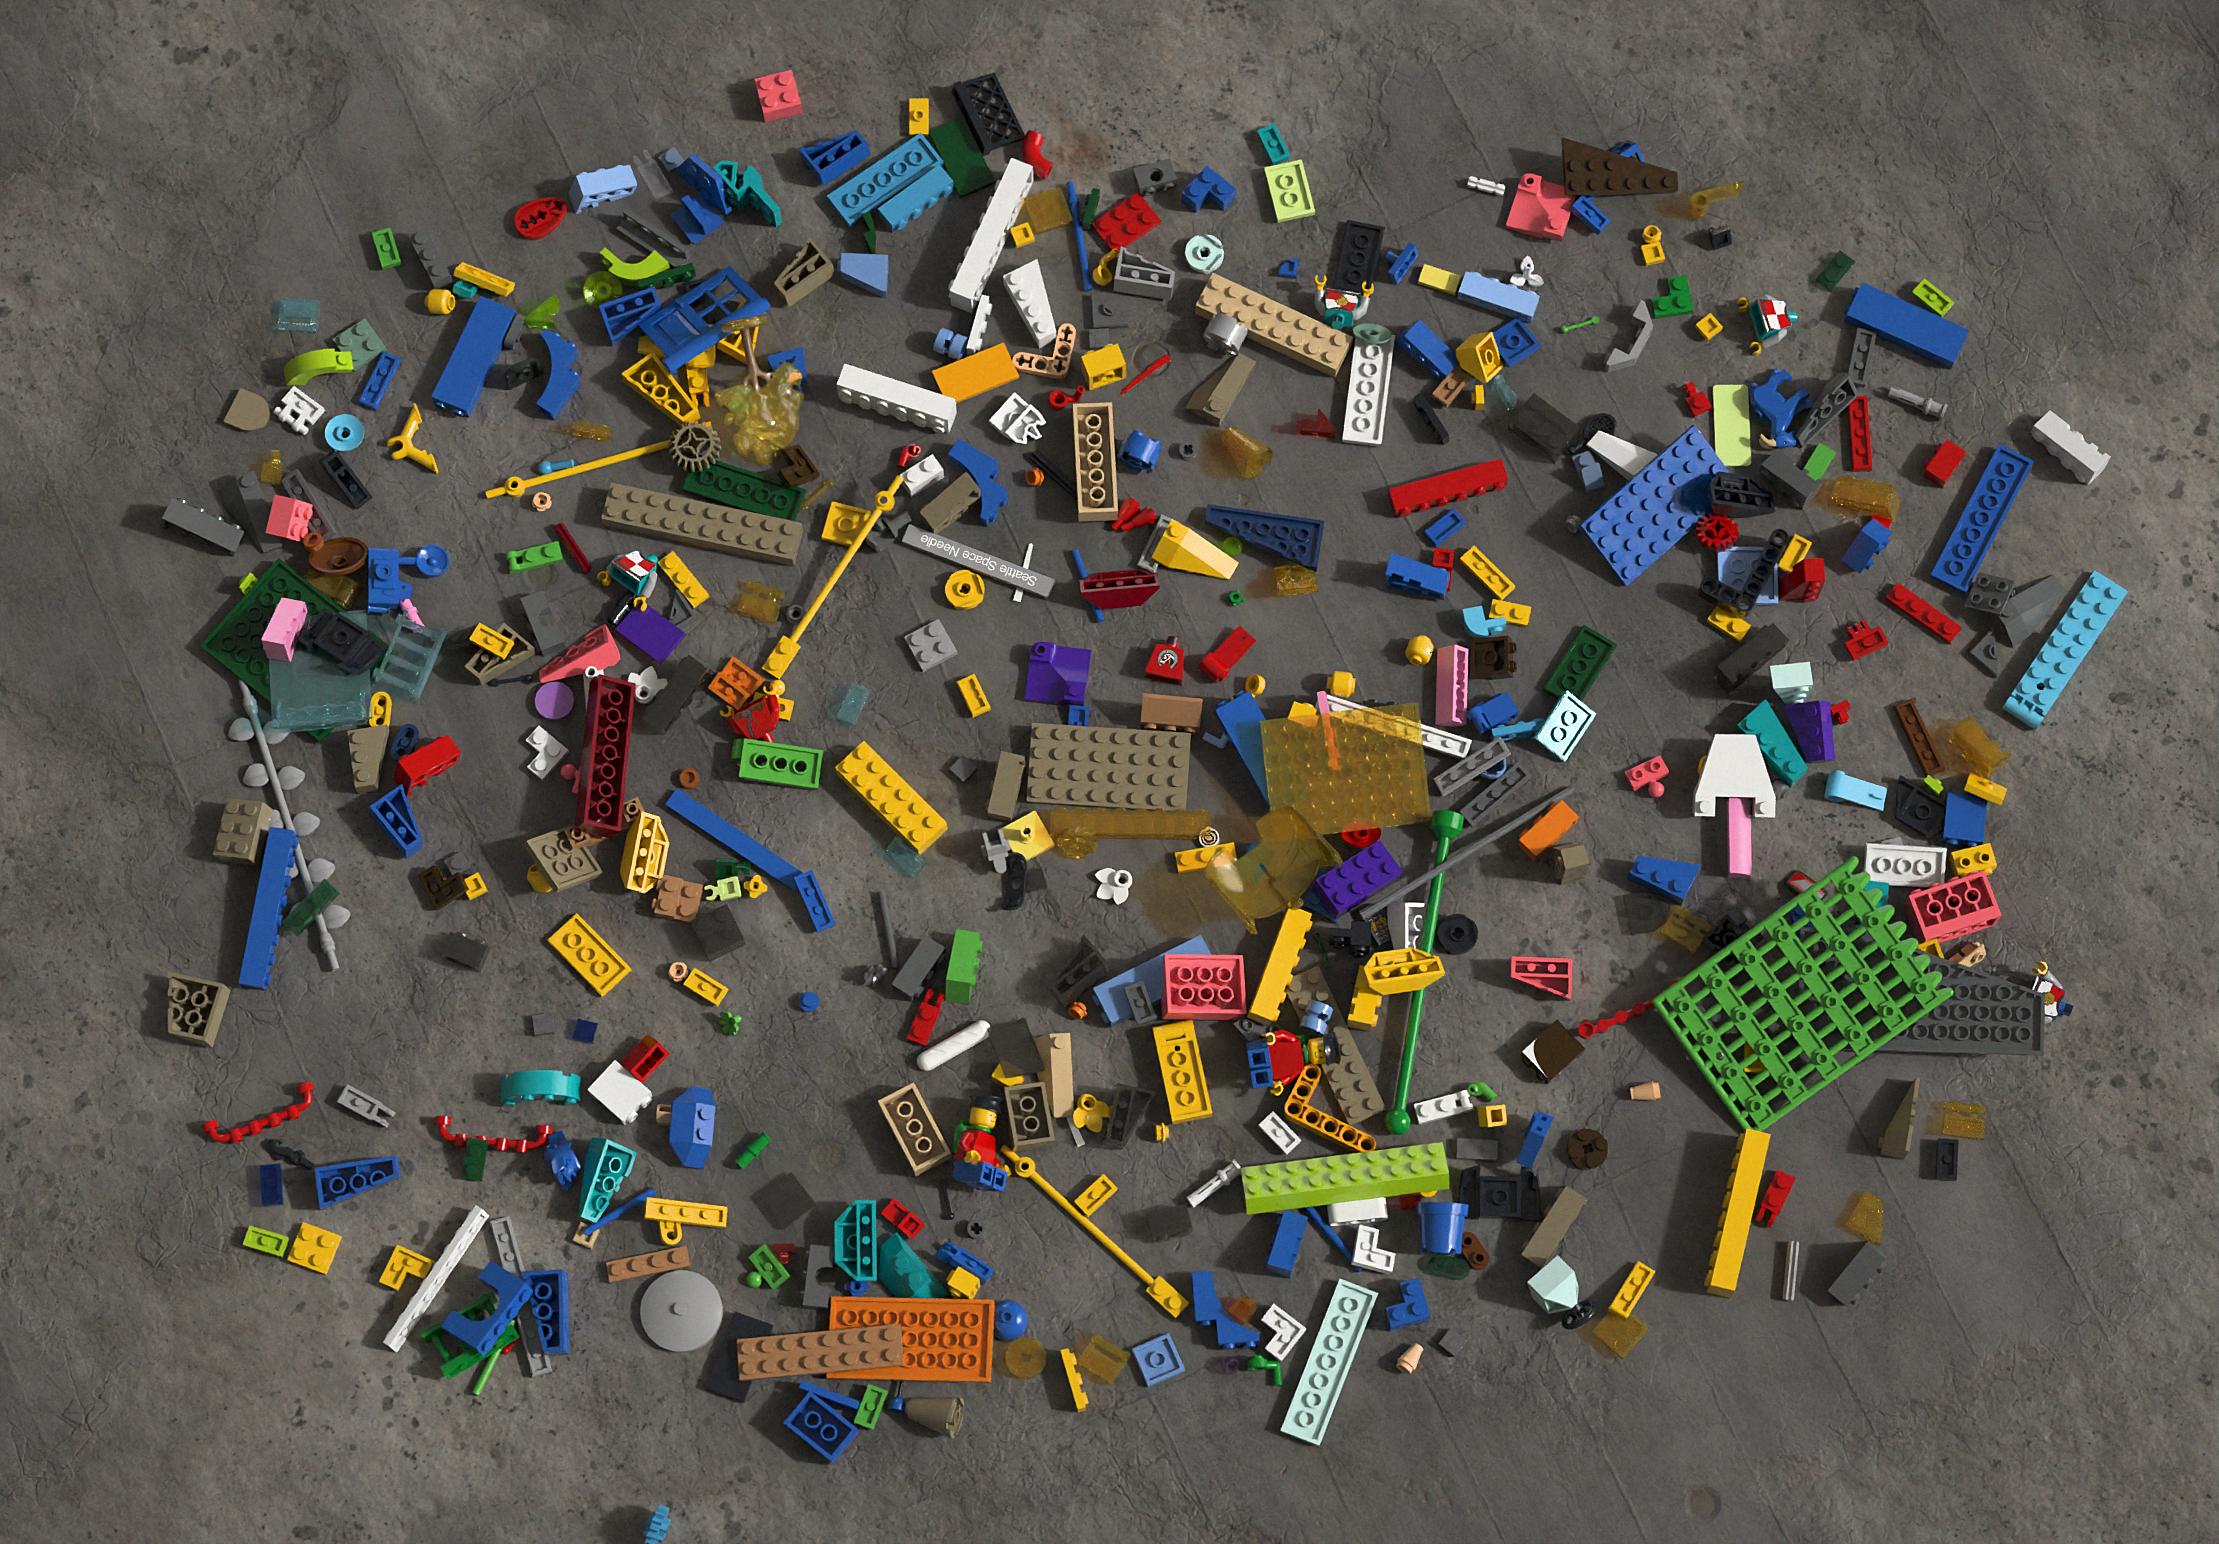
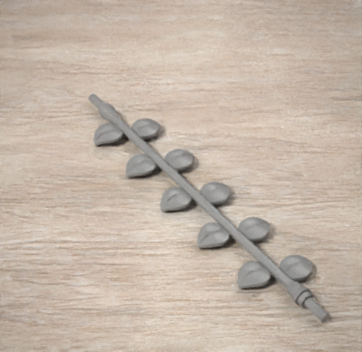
M240 679L238 682L243 694L242 705L247 715L250 716L251 721L247 718L236 719L230 727L228 736L235 741H246L256 735L265 766L262 764H252L249 766L244 775L243 782L247 786L260 787L267 784L269 780L271 781L280 812L272 810L267 833H269L270 827L283 829L285 826L288 830H294L298 836H307L319 826L320 819L310 813L301 812L294 817L292 823L282 789L292 790L299 786L305 778V773L295 767L286 766L279 771L277 777L267 743L273 745L283 741L290 733V727L280 721L272 720L266 723L262 730L257 715V701L251 695L248 685ZM298 843L297 849L294 848L296 859L294 867L290 868L289 876L292 879L300 872L310 904L305 902L296 903L289 913L288 921L292 925L305 926L312 923L314 919L316 920L320 933L321 949L324 954H327L331 970L337 971L340 968L334 953L336 950L335 942L328 933L327 928L333 930L344 925L350 917V911L338 905H330L324 910L322 916L312 882L320 883L328 879L335 871V865L325 859L317 858L310 862L307 869Z

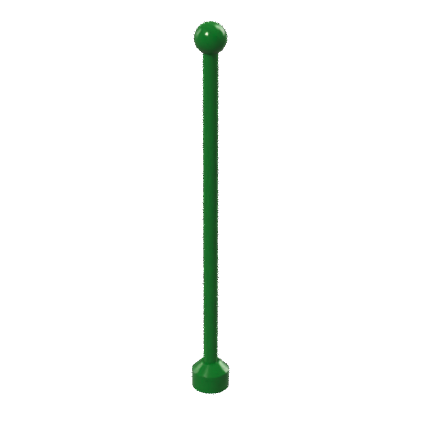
M1435 810L1432 812L1430 829L1438 838L1433 868L1447 860L1450 840L1462 833L1463 815L1447 810ZM1445 871L1431 879L1420 950L1430 955L1432 953ZM1426 987L1421 990H1415L1412 994L1394 1108L1386 1114L1384 1119L1387 1131L1394 1135L1404 1134L1411 1124L1410 1117L1405 1110Z

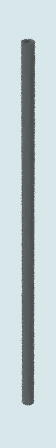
M1570 785L1360 912L1359 917L1361 920L1368 918L1548 809L1554 802L1558 803L1575 792L1574 788Z

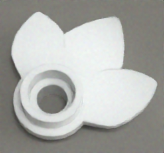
M652 666L645 669L640 676L630 673L628 682L636 683L634 697L641 704L649 703L654 696L663 694L668 685L667 679L657 678V674ZM642 692L648 693L646 697L640 696Z
M1105 868L1095 874L1096 878L1102 883L1097 892L1098 898L1103 900L1113 898L1117 905L1127 899L1128 888L1132 884V876L1129 872ZM1125 878L1126 882L1121 884L1119 883V879Z

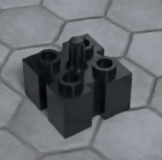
M1736 908L1727 913L1717 923L1718 925L1713 927L1702 939L1712 950L1717 948L1721 951L1754 926L1749 928L1745 923L1748 919L1739 908ZM1758 933L1750 939V942L1755 947L1764 937L1761 933ZM1733 952L1722 959V962L1728 968L1739 963Z

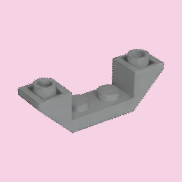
M1641 300L1638 306L1634 305L1630 313L1632 316L1631 323L1640 327L1635 336L1637 339L1636 343H1631L1626 353L1614 348L1612 354L1608 353L1603 362L1606 364L1604 371L1611 372L1633 366L1653 330V324L1645 301Z

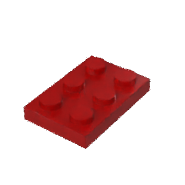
M1137 192L1093 222L1091 226L1110 251L1115 248L1120 252L1121 246L1124 248L1128 247L1161 224V220L1139 192Z

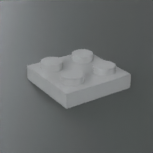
M939 619L904 637L922 672L958 654Z

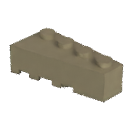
M1566 1186L1564 1189L1560 1187L1554 1197L1557 1199L1553 1206L1549 1204L1543 1213L1546 1216L1542 1223L1538 1221L1533 1228L1534 1236L1531 1240L1526 1239L1521 1247L1523 1250L1521 1255L1541 1268L1545 1266L1557 1248L1559 1241L1563 1239L1570 1228L1569 1226L1579 1215L1582 1206L1589 1200L1569 1186Z

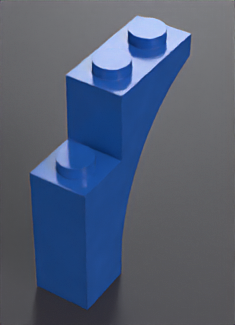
M544 329L541 333V338L550 352L552 368L548 385L536 405L538 411L555 420L581 385L579 374L569 369L579 355L577 346L574 343L562 340L561 336L553 330L550 332Z
M958 438L948 453V460L967 472L981 489L982 511L980 522L988 527L990 522L994 523L997 519L1000 507H1004L1009 500L1008 489L993 481L1000 471L998 461Z
M1192 1272L1196 1325L1200 1324V1327H1211L1212 1323H1216L1218 1347H1223V1350L1235 1349V1346H1243L1246 1349L1255 1348V1345L1259 1344V1332L1251 1331L1241 1326L1227 1314L1216 1295L1213 1272Z

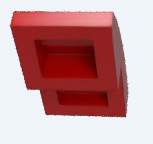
M1434 548L1432 567L1443 568L1450 573L1447 592H1449L1454 550Z
M895 1198L880 1212L885 1219L911 1240L926 1225Z

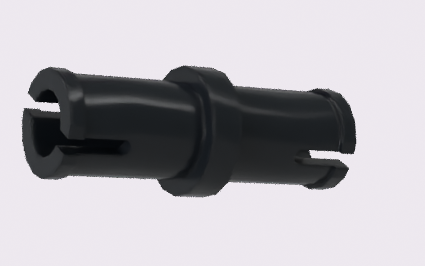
M628 589L623 598L615 604L616 607L607 617V621L617 626L623 616L630 612V607L639 595L637 596Z

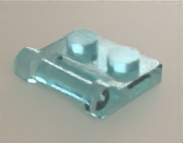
M281 298L277 331H310L311 334H317L321 306L320 300ZM286 319L309 320L311 324L286 322Z

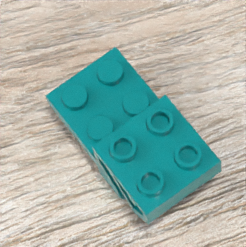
M720 161L713 167V170L722 178L727 200L732 206L736 205L739 209H742L751 202L756 210L760 209L764 213L763 217L769 224L773 223L775 227L782 224L780 208L763 190L761 175L753 166L747 165L744 173L739 172L738 163L732 161Z

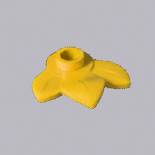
M1084 1094L1077 1101L1078 1108L1073 1113V1122L1078 1129L1086 1125L1089 1130L1099 1133L1102 1129V1118L1110 1116L1111 1111L1106 1103L1096 1101V1098L1090 1094ZM1084 1102L1089 1103L1090 1107H1085Z

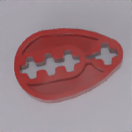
M543 198L523 205L515 215V225L518 233L528 240L544 238L563 221L568 212L566 201L562 198ZM555 206H562V210L559 211ZM539 214L545 215V219L539 218ZM530 219L536 220L537 224L530 223ZM522 224H528V229L522 228Z

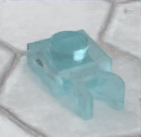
M1502 374L1494 377V384L1499 390V395L1507 410L1514 409L1516 400H1518L1515 391L1506 385Z

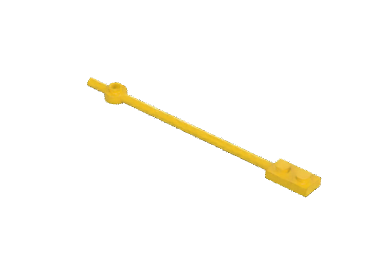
M710 421L706 422V427L711 425ZM695 434V436H696L697 438H705V439H707L706 437H704V436H702V435ZM687 436L686 438H684V439L682 440V442L680 443V445H682V443L686 442V441L689 439V436ZM692 440V442H693L692 447H693V448L697 447L696 444H695V442H694V440ZM662 441L524 481L519 477H511L505 482V486L485 492L488 499L503 494L517 498L523 495L525 488L669 448L668 443L672 441ZM514 483L518 484L516 488H512L511 485Z
M896 476L887 491H881L875 496L874 504L876 508L790 638L783 635L763 665V670L777 679L781 678L801 648L796 643L849 561L881 513L888 512L894 507L893 495L904 480L901 476ZM882 498H887L885 504L880 502Z
M1006 1144L1000 1149L1015 1164V1172L1019 1177H1030L1149 1286L1145 1292L1176 1319L1188 1307L1190 1303L1160 1275L1154 1280L1036 1173L1035 1163L1031 1158H1020ZM1023 1164H1028L1029 1168L1027 1170H1023L1021 1166Z

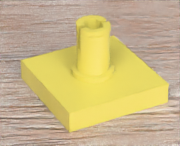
M1036 811L1002 828L1004 838L1009 840L1011 851L1022 854L1026 861L1055 846Z

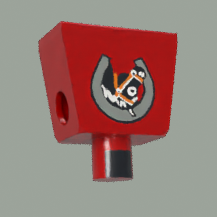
M1168 636L1166 645H1156L1146 667L1145 678L1182 686L1184 650L1177 648L1178 638Z

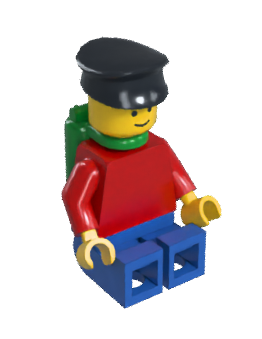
M1278 1030L1271 1033H1262L1261 1036L1267 1037L1265 1039L1246 1043L1253 1089L1270 1086L1273 1088L1270 1090V1093L1274 1095H1280L1283 1087L1301 1074V1071L1305 1069L1304 1062L1308 1063L1310 1060L1314 1065L1326 1063L1329 1066L1334 1063L1339 1065L1341 1061L1340 1046L1334 1031L1332 1034H1324L1323 1037L1311 1039L1310 1035H1295L1285 1030Z
M970 1095L971 1103L969 1107L971 1112L969 1121L966 1122L961 1119L959 1125L955 1128L951 1154L955 1155L953 1177L956 1181L963 1182L965 1185L974 1187L979 1191L1004 1192L1006 1178L1011 1175V1171L1007 1165L1001 1167V1163L995 1153L996 1138L989 1135L990 1129L995 1126L996 1117L1002 1115L1000 1106L1003 1104V1100L996 1096Z

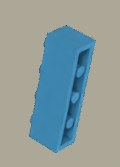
M937 165L879 207V217L892 232H895L897 229L901 230L907 225L908 221L918 218L926 208H932L938 202L937 200L943 196L947 197L954 189L953 180L940 165Z

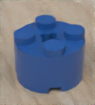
M1133 430L1132 433L1125 435L1116 458L1117 460L1121 458V464L1131 470L1141 472L1143 469L1147 470L1146 473H1151L1161 452V442L1156 439L1146 438L1140 431Z

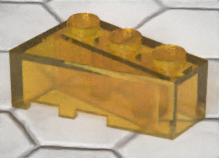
M1838 475L1831 496L1835 505L1857 512L1863 509L1872 512L1871 516L1879 514L1891 519L1892 523H1895L1901 504L1895 486L1887 482L1882 484L1876 483L1870 479L1860 480L1850 475Z
M1968 716L1951 729L1948 734L1949 740L1953 746H1958L1966 761H1971L1978 775L1984 776L1988 780L2005 767L2011 754L2008 751L2003 753L1997 747L1999 743L1995 739L1991 741L1985 735L1986 731L1974 719Z

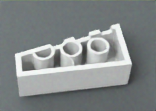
M1036 259L1004 275L1003 285L1040 349L1056 341L1057 338L1038 260Z

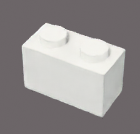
M932 454L900 474L904 479L901 484L912 498L944 478L943 468Z

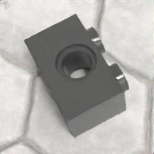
M1170 158L1133 168V177L1141 196H1151L1162 190L1170 191L1177 186V178ZM1158 177L1160 180L1152 181L1151 178Z

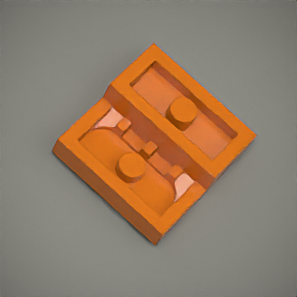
M732 656L725 668L716 675L708 688L735 709H739L747 704L765 679Z

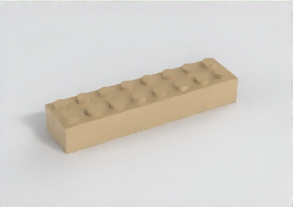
M1212 273L1196 304L1195 314L1211 320L1213 314L1215 316L1217 313L1228 315L1237 320L1235 322L1237 325L1241 326L1243 324L1248 329L1247 338L1334 378L1352 346V336L1215 273Z

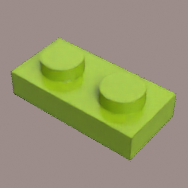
M1925 278L1911 293L1912 296L1939 317H1943L1954 305L1950 298Z
M249 1225L243 1246L283 1258L289 1238Z

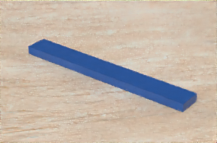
M676 789L666 802V807L751 862L796 893L798 891L793 877L803 874V872L680 790Z

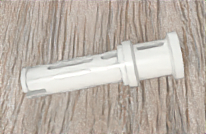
M1234 1159L1231 1160V1164L1223 1170L1219 1169L1214 1178L1187 1196L1186 1199L1195 1208L1196 1205L1223 1185H1230V1181L1241 1175V1167Z

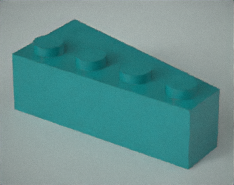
M1765 699L1737 725L1735 733L1756 735L1764 762L1791 788L1805 775L1808 768Z

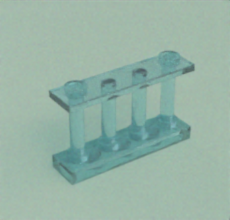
M404 610L402 615L399 613L394 622V625H397L380 668L375 667L371 678L374 679L372 684L374 686L381 679L409 691L408 693L411 694L409 700L417 703L449 628L441 625L439 630L435 629L433 631L405 619L408 611ZM402 626L430 637L434 641L432 647L424 648L399 637ZM394 644L423 655V658L426 659L424 666H417L392 655L391 651ZM387 661L416 673V676L419 677L417 683L410 684L383 672Z

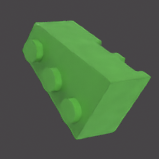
M956 929L946 977L945 1001L969 1005L972 986L975 987L976 975L974 973L975 970H978L980 958H977V955L982 952L983 941H980V933Z

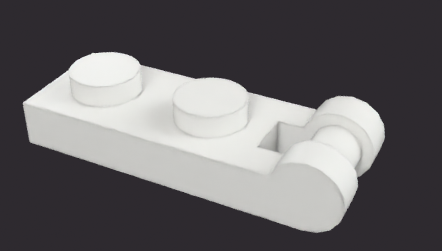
M1463 1090L1455 1094L1414 1104L1413 1107L1418 1124L1421 1125L1473 1111V1105L1469 1102L1468 1098L1470 1094L1467 1090ZM1461 1100L1462 1106L1456 1107L1455 1101Z

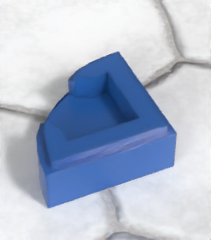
M1293 258L1284 263L1279 268L1277 277L1297 279L1299 258Z

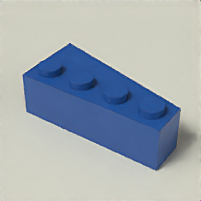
M396 1155L314 1168L319 1206L322 1210L401 1178L399 1157Z
M563 1269L522 1272L526 1283L533 1290L530 1300L544 1353L549 1356L570 1355L568 1273Z

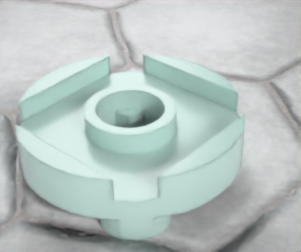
M1212 235L1195 236L1186 246L1185 259L1187 264L1197 272L1209 274L1221 265L1224 255L1223 246ZM1200 251H1209L1208 257H1201Z

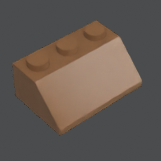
M1143 693L1141 728L1156 731V729H1162L1167 732L1183 731L1184 733H1191V735L1200 733L1203 699Z

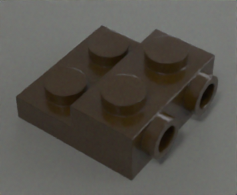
M1508 635L1470 639V677L1472 679L1492 677L1494 680L1513 678V672L1517 671L1516 661L1513 660V653L1517 651L1515 641L1513 642Z

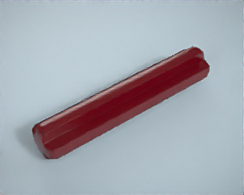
M563 523L557 524L554 527L555 532L584 574L590 572L592 566Z

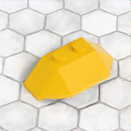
M641 811L627 833L620 867V874L626 889L644 894L657 885L659 879L663 878L669 840L658 816Z
M1415 948L1374 953L1363 968L1369 987L1382 995L1421 990L1445 975L1438 956H1432Z

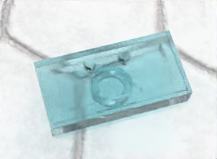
M852 683L837 715V719L855 726L871 690Z

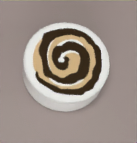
M1213 828L1202 830L1199 835L1200 844L1203 847L1218 845V832Z

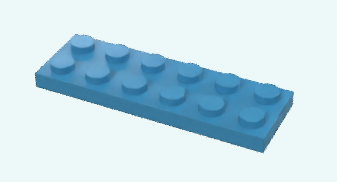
M920 133L827 195V199L850 228L863 219L862 214L868 211L871 214L937 165L942 166L944 163L926 138Z

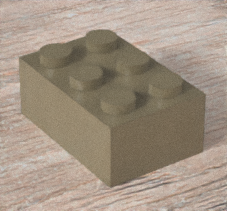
M227 798L213 855L222 862L259 866L273 809L260 801Z
M1037 1082L1004 1087L1002 1095L1012 1151L1053 1146L1055 1138L1045 1083Z

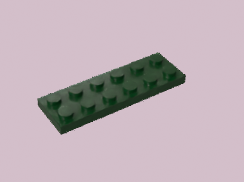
M715 460V464L709 462V469L703 466L702 472L698 468H695L694 473L691 472V468L682 488L684 492L739 510L795 522L807 493L806 489L800 487L788 490L782 481Z

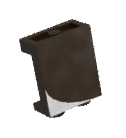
M1556 1020L1522 1051L1521 1060L1528 1068L1532 1067L1536 1071L1535 1075L1541 1082H1546L1549 1085L1564 1068L1584 1053L1585 1048Z

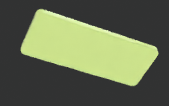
M1715 385L1713 387L1715 453L1726 467H1749L1751 465L1748 387L1746 385Z

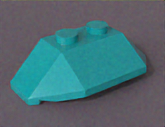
M855 1200L834 1222L835 1264L856 1282L877 1281L876 1200Z
M897 1232L881 1246L877 1276L896 1298L944 1299L949 1295L948 1291Z

